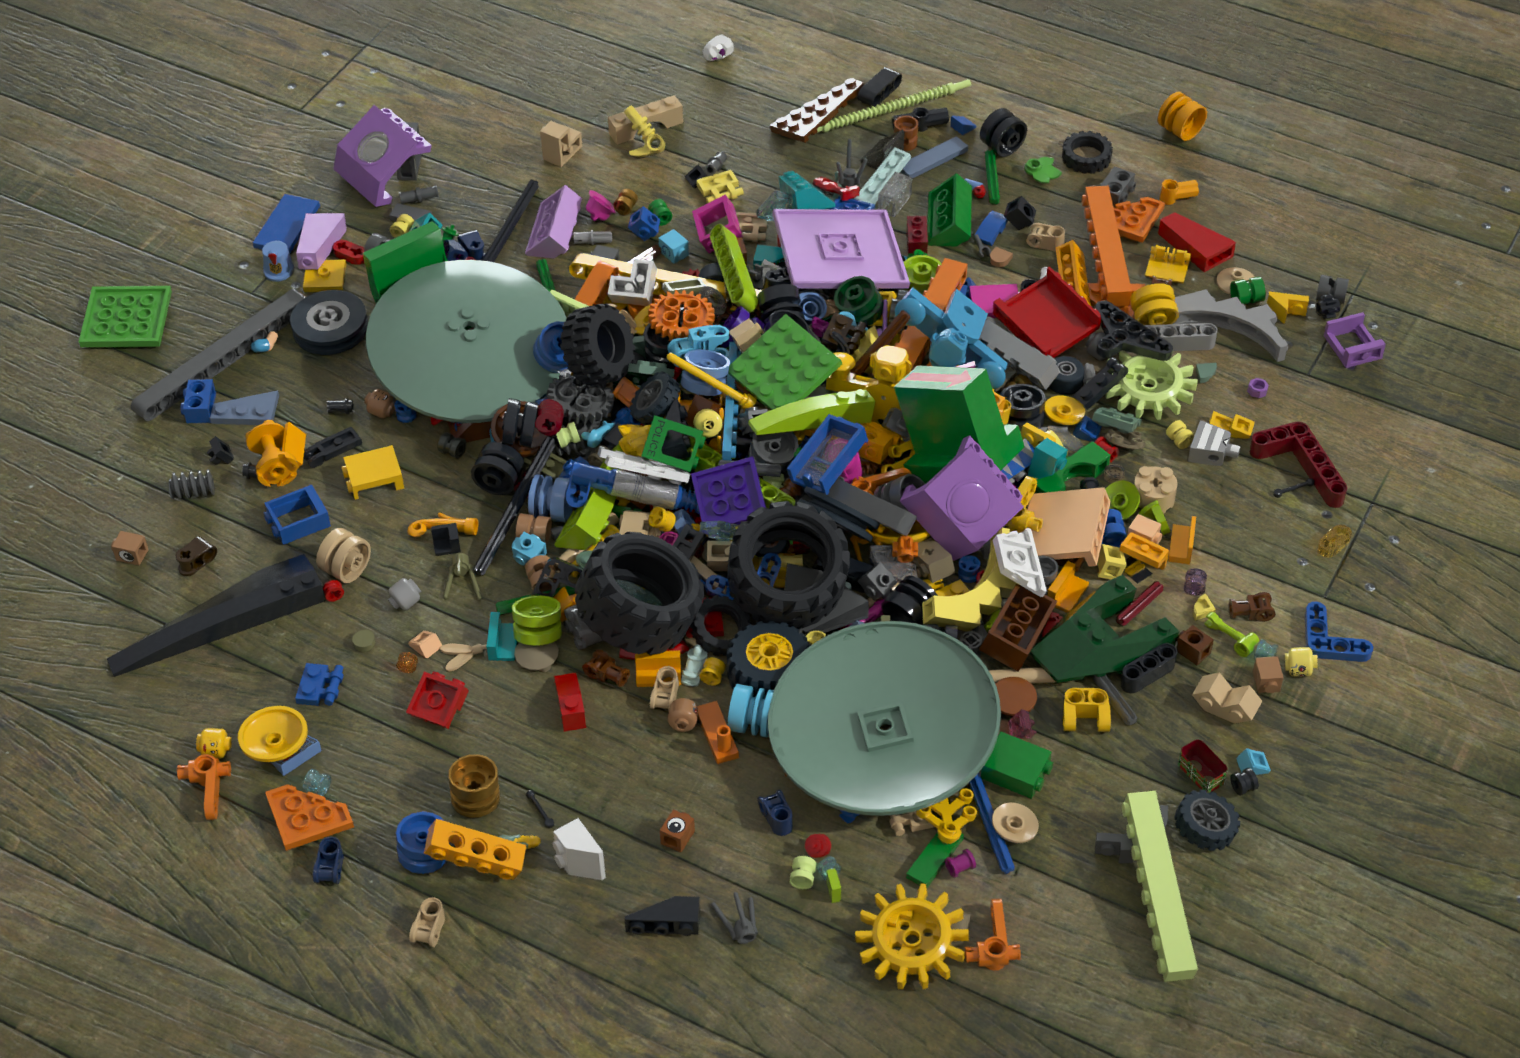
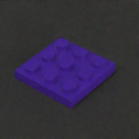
M753 456L691 474L703 529L707 534L738 526L741 522H746L747 516L758 508H766Z

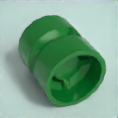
M1260 276L1249 278L1246 281L1244 279L1232 281L1230 284L1231 298L1237 297L1241 304L1244 305L1248 304L1249 301L1251 303L1264 301L1266 297L1264 281Z

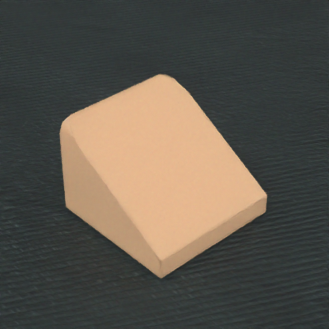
M422 631L408 643L410 647L424 658H429L442 646L437 634L428 631Z

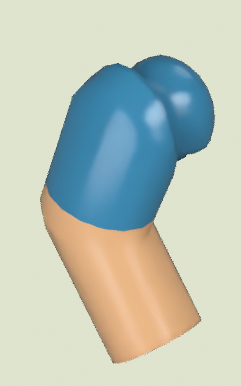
M271 331L267 338L256 340L251 344L252 351L256 353L270 351L278 338V334Z

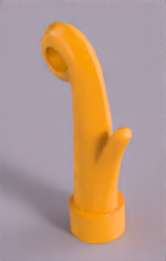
M439 512V518L415 521L409 525L407 530L410 536L416 538L424 535L426 529H431L432 526L456 523L458 532L465 533L466 535H476L478 532V519H458Z

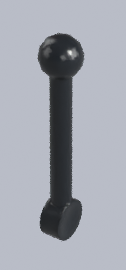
M1308 478L1306 482L1282 490L1275 489L1273 495L1279 498L1283 493L1307 485L1313 486L1314 480Z
M532 790L527 791L526 797L532 800L544 818L545 827H554V820L548 818L536 800L535 792Z

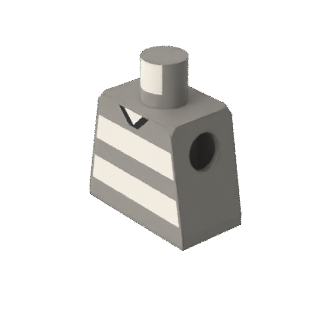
M1200 420L1190 447L1188 462L1221 466L1225 456L1238 458L1241 446L1229 444L1230 431Z

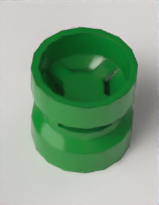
M656 199L649 204L648 210L660 219L659 226L666 225L672 220V212L664 200Z

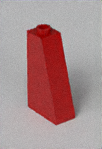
M1176 212L1160 219L1158 234L1175 249L1186 250L1187 253H1191L1190 261L1203 272L1216 267L1234 256L1235 241Z

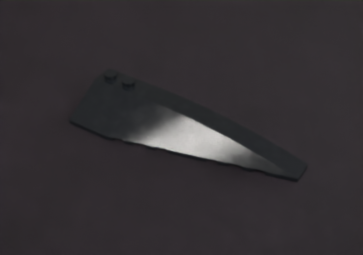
M304 554L265 567L107 658L114 677L325 602L321 581Z

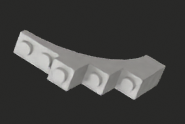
M1207 289L1175 297L1179 318L1173 324L1211 323L1216 327L1235 331L1254 340L1265 348L1277 362L1285 360L1288 345L1286 340L1282 339L1275 326L1277 316L1268 304L1246 310L1245 305L1241 304L1237 297L1216 302Z

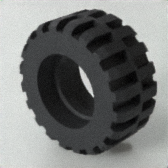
M596 304L576 309L568 315L562 326L563 332L560 339H562L561 350L564 353V362H567V368L570 372L574 373L573 376L586 385L595 386L618 381L626 376L629 363L634 361L633 352L635 351V345L633 344V333L631 334L630 332L631 327L625 321L624 315L609 304Z

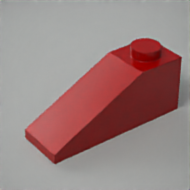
M570 673L554 676L564 732L586 728L585 711L577 674Z

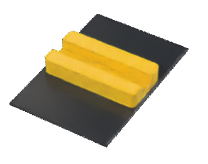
M1132 556L1125 560L1126 567L1124 572L1137 584L1153 574L1144 564H1141L1140 560H1136Z

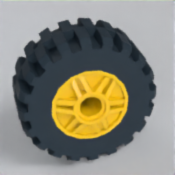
M769 620V623L760 621L756 622L754 626L750 624L744 627V631L740 630L735 635V638L730 641L729 649L727 650V676L731 688L734 690L736 684L752 686L753 697H756L760 688H764L766 698L768 690L775 689L787 667L805 649L811 646L807 641V637L803 633L799 634L797 628L793 626L791 628L788 627L787 623L781 622L779 624L772 620Z

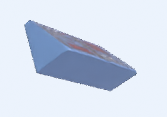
M307 735L304 744L297 752L285 759L271 763L284 776L321 752L320 743L318 740Z

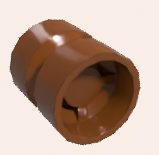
M901 116L895 120L893 141L895 148L902 151H911L916 148L918 121L914 117Z

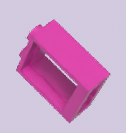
M726 194L692 211L699 240L708 253L713 252L714 248L710 239V233L706 234L705 226L727 216L729 224L724 227L735 234L736 238L743 237L735 207Z

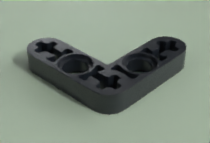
M557 557L548 559L531 596L538 594L539 596L553 597L559 582L575 588L577 582H571L568 576L572 571H577L581 574L583 568ZM558 563V568L561 570H556L553 575V579H557L556 582L549 577H543L544 574L550 575L551 568L549 565ZM549 582L552 585V590L549 593L541 592L539 589L541 583Z

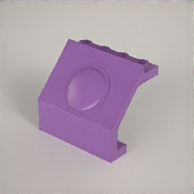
M971 436L963 438L956 456L928 483L917 489L913 484L907 486L900 499V502L906 509L917 516L916 520L932 538L952 555L953 561L978 551L1024 507L1020 503L1023 497L1020 491L1014 487L1006 475L1000 471L993 460L987 456Z

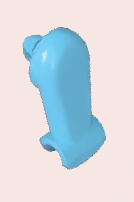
M603 421L600 428L593 429L591 433L583 432L581 437L588 441V447H597L603 441L602 438L615 426V422L607 423Z

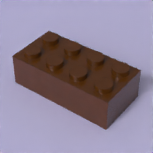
M1016 583L979 650L1019 672L1058 601L1047 595L1040 597Z

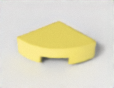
M1206 594L1200 596L1194 605L1193 617L1195 621L1205 618L1210 612H1216L1215 607Z

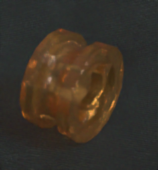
M410 652L399 654L396 664L398 670L404 673L415 672L418 657Z

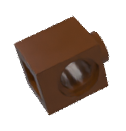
M1192 625L1186 631L1180 632L1177 638L1176 649L1179 654L1198 666L1211 654L1214 639Z

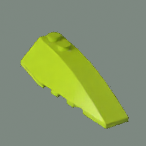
M867 390L840 391L786 404L750 419L748 424L756 435L817 429L828 414L842 417L852 423H870L872 421L875 400Z
M619 444L612 450L623 452ZM605 460L600 466V468L607 470H612L614 468L607 466L605 464ZM590 487L586 503L581 507H577L576 511L570 514L554 546L557 548L586 550L591 544L595 546L602 537L600 532L609 524L607 519L616 500L615 495H609L604 490Z

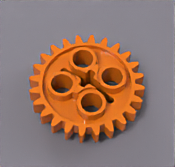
M675 290L674 294L668 291L666 297L660 294V300L655 298L654 303H651L650 309H648L651 329H655L656 334L662 332V338L669 336V341L673 338L688 337V329L713 325L715 320L712 303H707V298L701 299V294L694 296L693 291L689 294H686L685 290L682 293H678ZM681 305H684L682 327H679Z

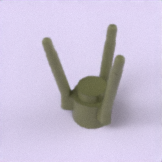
M457 553L452 557V566L449 567L444 599L448 597L454 574L463 576L467 572H469L477 599H482L473 572V565L469 564V557L464 553Z

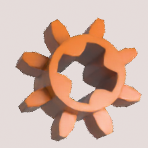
M910 536L899 537L897 542H892V556L897 557V560L902 563L913 561L914 557H918V542H913V538Z

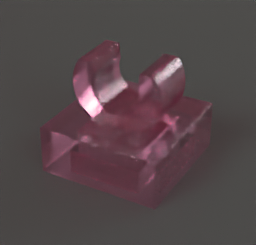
M1021 709L1008 721L1011 736L1022 739L1023 737L1032 738L1036 734V731L1031 729L1035 721L1030 719L1029 711Z

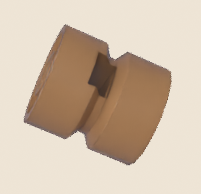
M520 513L516 524V537H520L523 532H526L530 535L538 536L542 542L548 544L552 528L551 517L537 516V518H534L531 514Z
M535 556L525 565V571L530 580L532 591L545 563L550 559L548 556ZM549 565L551 573L549 576L544 574L543 577H549L556 582L557 579H553L555 573L554 565ZM543 582L540 584L539 589L541 592L551 590L552 585L549 582Z

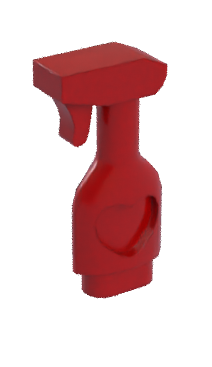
M818 177L813 180L815 187L826 192L841 195L842 201L859 196V186H846L844 189L828 178Z

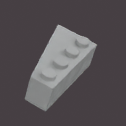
M986 319L979 340L1008 363L1007 366L1016 370L1017 375H1025L1031 383L1046 390L1060 373L1056 365L1057 361L1050 355L1042 354L1036 348L1031 347Z

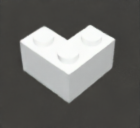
M634 259L631 277L611 275L608 289L610 300L613 303L650 305L657 273L654 261Z

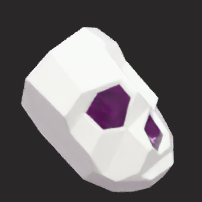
M724 35L714 37L704 47L703 57L708 61H714L729 56L734 52V45L731 39Z

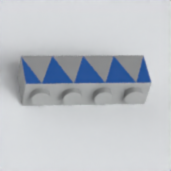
M1026 438L1023 439L1025 447L1001 470L1012 484L1015 483V480L1017 482L1020 481L1027 474L1026 472H1029L1035 448Z

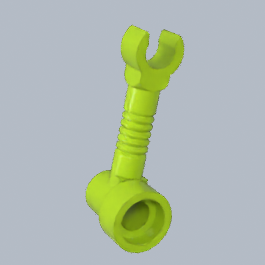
M1210 612L1206 616L1208 618L1204 623L1206 627L1220 630L1237 641L1234 644V650L1239 656H1249L1253 652L1254 646L1259 643V637L1255 633L1250 632L1245 636L1225 624L1216 613Z

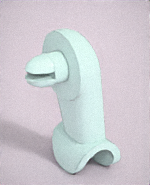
M698 644L688 651L685 671L682 670L681 683L684 685H699V674L703 669L704 661L707 659V652Z

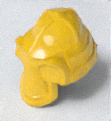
M625 424L618 426V431L623 436L619 441V445L625 454L641 457L651 425Z

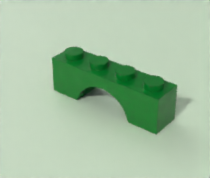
M1093 441L1086 446H1082L1072 456L1066 457L1067 463L1062 470H1058L1052 476L1037 479V487L1034 494L1065 491V482L1073 477L1097 478L1109 469L1111 455Z

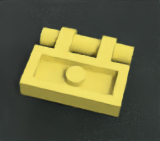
M732 170L696 180L697 187L703 197L711 195V197L706 198L707 203L725 194L731 200L737 199L738 196L744 194L742 187L735 189L739 187V184Z

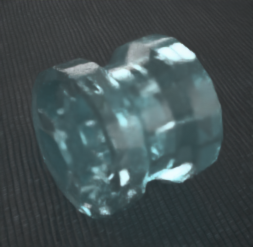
M1261 639L1256 648L1254 660L1260 657H1276L1279 645H1271L1266 640Z
M311 769L304 778L303 789L307 792L314 791L315 794L324 796L330 787L331 776L326 773L319 774L318 770Z

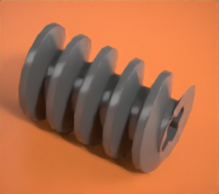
M209 469L206 470L205 476L202 475L201 470H198L195 477L192 471L189 472L188 477L185 476L184 472H181L180 478H177L175 472H173L171 479H169L171 499H174L175 493L179 499H182L184 492L187 498L192 496V492L196 497H199L201 491L204 496H208L209 490L213 496L215 495L214 480Z

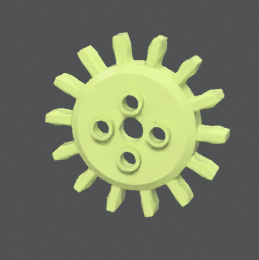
M1123 350L1119 352L1118 359L1128 368V373L1105 394L1106 399L1119 395L1122 397L1118 400L1117 409L1119 411L1131 404L1136 407V418L1140 419L1144 409H1151L1154 411L1156 419L1161 420L1162 411L1165 407H1168L1176 415L1180 414L1181 405L1176 400L1191 405L1194 394L1186 390L1196 391L1197 379H1186V377H1190L1193 374L1194 367L1192 365L1178 368L1177 365L1180 364L1181 360L1180 353L1175 354L1170 360L1160 361L1138 354L1131 357ZM1145 384H1151V385H1153L1154 387H1150V388H1149V387H1146V386H1144V385H1145Z

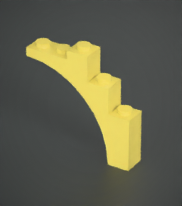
M1001 528L990 539V554L987 567L982 578L971 591L949 597L932 596L922 603L923 624H937L938 627L955 625L957 630L971 631L981 624V614L990 615L1002 608V597L1008 598L1016 582L1000 573L993 539L998 534H1009L1010 529Z

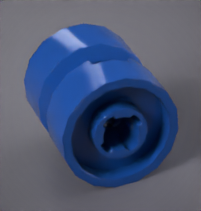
M1109 509L1102 544L1120 548V545L1127 537L1122 515L1118 510Z

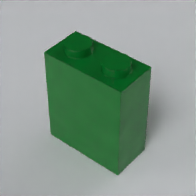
M1000 732L992 754L981 769V779L1032 799L1036 791H1041L1045 774L1049 775L1054 763L1051 761L1052 751Z

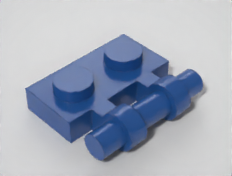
M306 663L295 697L296 704L319 706L320 699H325L324 703L326 705H333L334 700L337 699L339 694L338 686L342 683L344 677L342 673L343 666L336 665L334 671L330 673L328 665ZM325 683H330L329 687L324 688Z

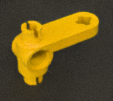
M1026 476L1018 488L1023 496L1020 503L1024 507L1004 525L1007 529H1010V532L1017 531L1021 533L1026 528L1039 532V529L1042 527L1043 519L1034 517V512L1026 509L1037 487L1036 478Z

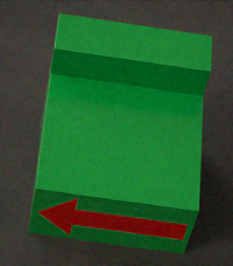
M916 366L894 386L915 454L903 465L912 474L921 478L925 484L956 456L963 438L971 436L980 445L981 449L993 460L1000 471L1025 447L1019 426L1003 424L985 368Z

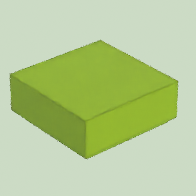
M835 868L827 870L826 883L831 902H840L841 885Z

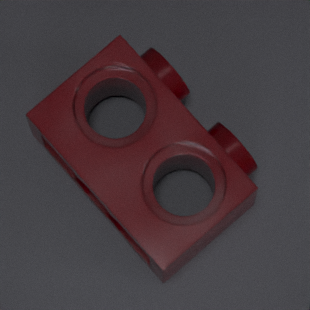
M907 216V255L910 253L914 254L916 249L926 254L928 252L926 216Z

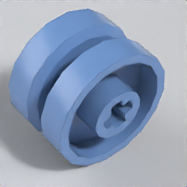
M696 349L685 354V361L726 384V375H728L730 361L726 356L705 349ZM683 370L681 385L689 392L704 396H715L723 393Z

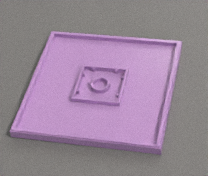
M773 209V218L790 282L792 285L797 286V288H838L844 281L855 276L869 277L877 288H909V278L887 210Z

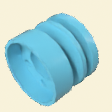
M736 684L728 714L730 730L745 733L748 724H751L752 735H757L760 729L761 736L768 737V712L774 690H768L765 698V689L760 688L756 697H753L752 686Z

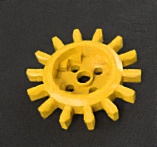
M922 883L918 889L917 898H906L902 884L896 885L897 901L890 904L879 893L874 895L875 903L881 912L878 915L865 910L860 912V920L873 926V931H855L856 943L874 944V947L860 953L862 964L879 958L882 963L875 970V978L880 981L892 969L898 972L896 977L897 987L902 990L906 984L908 974H918L919 983L923 989L928 988L929 977L927 972L934 968L946 980L950 978V969L943 962L944 959L950 957L959 962H963L965 959V952L951 946V941H969L968 929H951L950 926L964 919L962 908L945 914L942 909L949 902L948 894L943 892L934 903L927 901L926 884ZM902 926L909 927L907 930L901 929ZM927 932L932 934L930 937L924 936ZM909 935H916L919 938L918 942L914 944L908 943L905 939ZM895 946L901 947L900 950H895L893 948Z

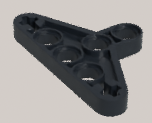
M1108 301L1096 303L1095 309L1101 315L1100 326L1106 334L1105 337L1097 342L1096 353L1098 356L1109 358L1123 350L1160 361H1167L1172 358L1173 346L1168 341ZM1114 319H1121L1123 322H1117ZM1129 329H1135L1138 332H1131ZM1115 338H1122L1124 340L1118 341ZM1145 339H1149V340H1152L1153 342H1146V341H1144V340H1145ZM1104 346H1105V347H1109L1110 349H1109V350H1105V349H1102L1101 347H1104Z

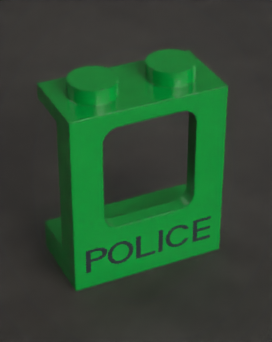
M654 415L641 458L660 462L690 473L691 469L696 470L699 461L696 453L698 448H703L706 437L702 436V430ZM669 430L695 438L696 442L689 461H683L662 453L663 443Z

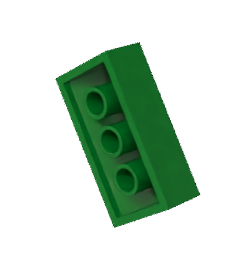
M957 173L928 194L927 234L929 246L957 247L961 243L968 241L971 237L972 185Z

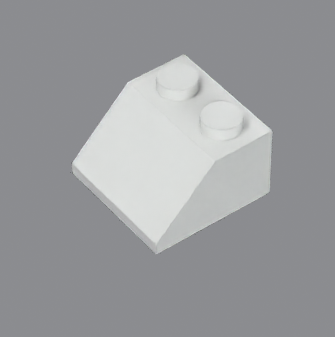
M579 818L553 831L555 840L553 847L556 851L554 858L560 868L564 867L567 873L573 876L597 880L606 878L603 851Z

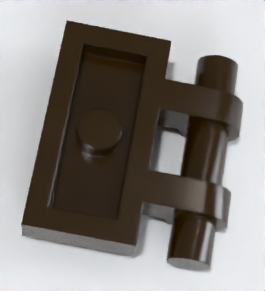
M834 312L821 340V344L837 350L838 344L831 335L833 331L838 332L848 344L850 355H852L859 348L860 339L866 333V324L859 322L858 326H853V319ZM848 334L853 337L849 339L846 336Z

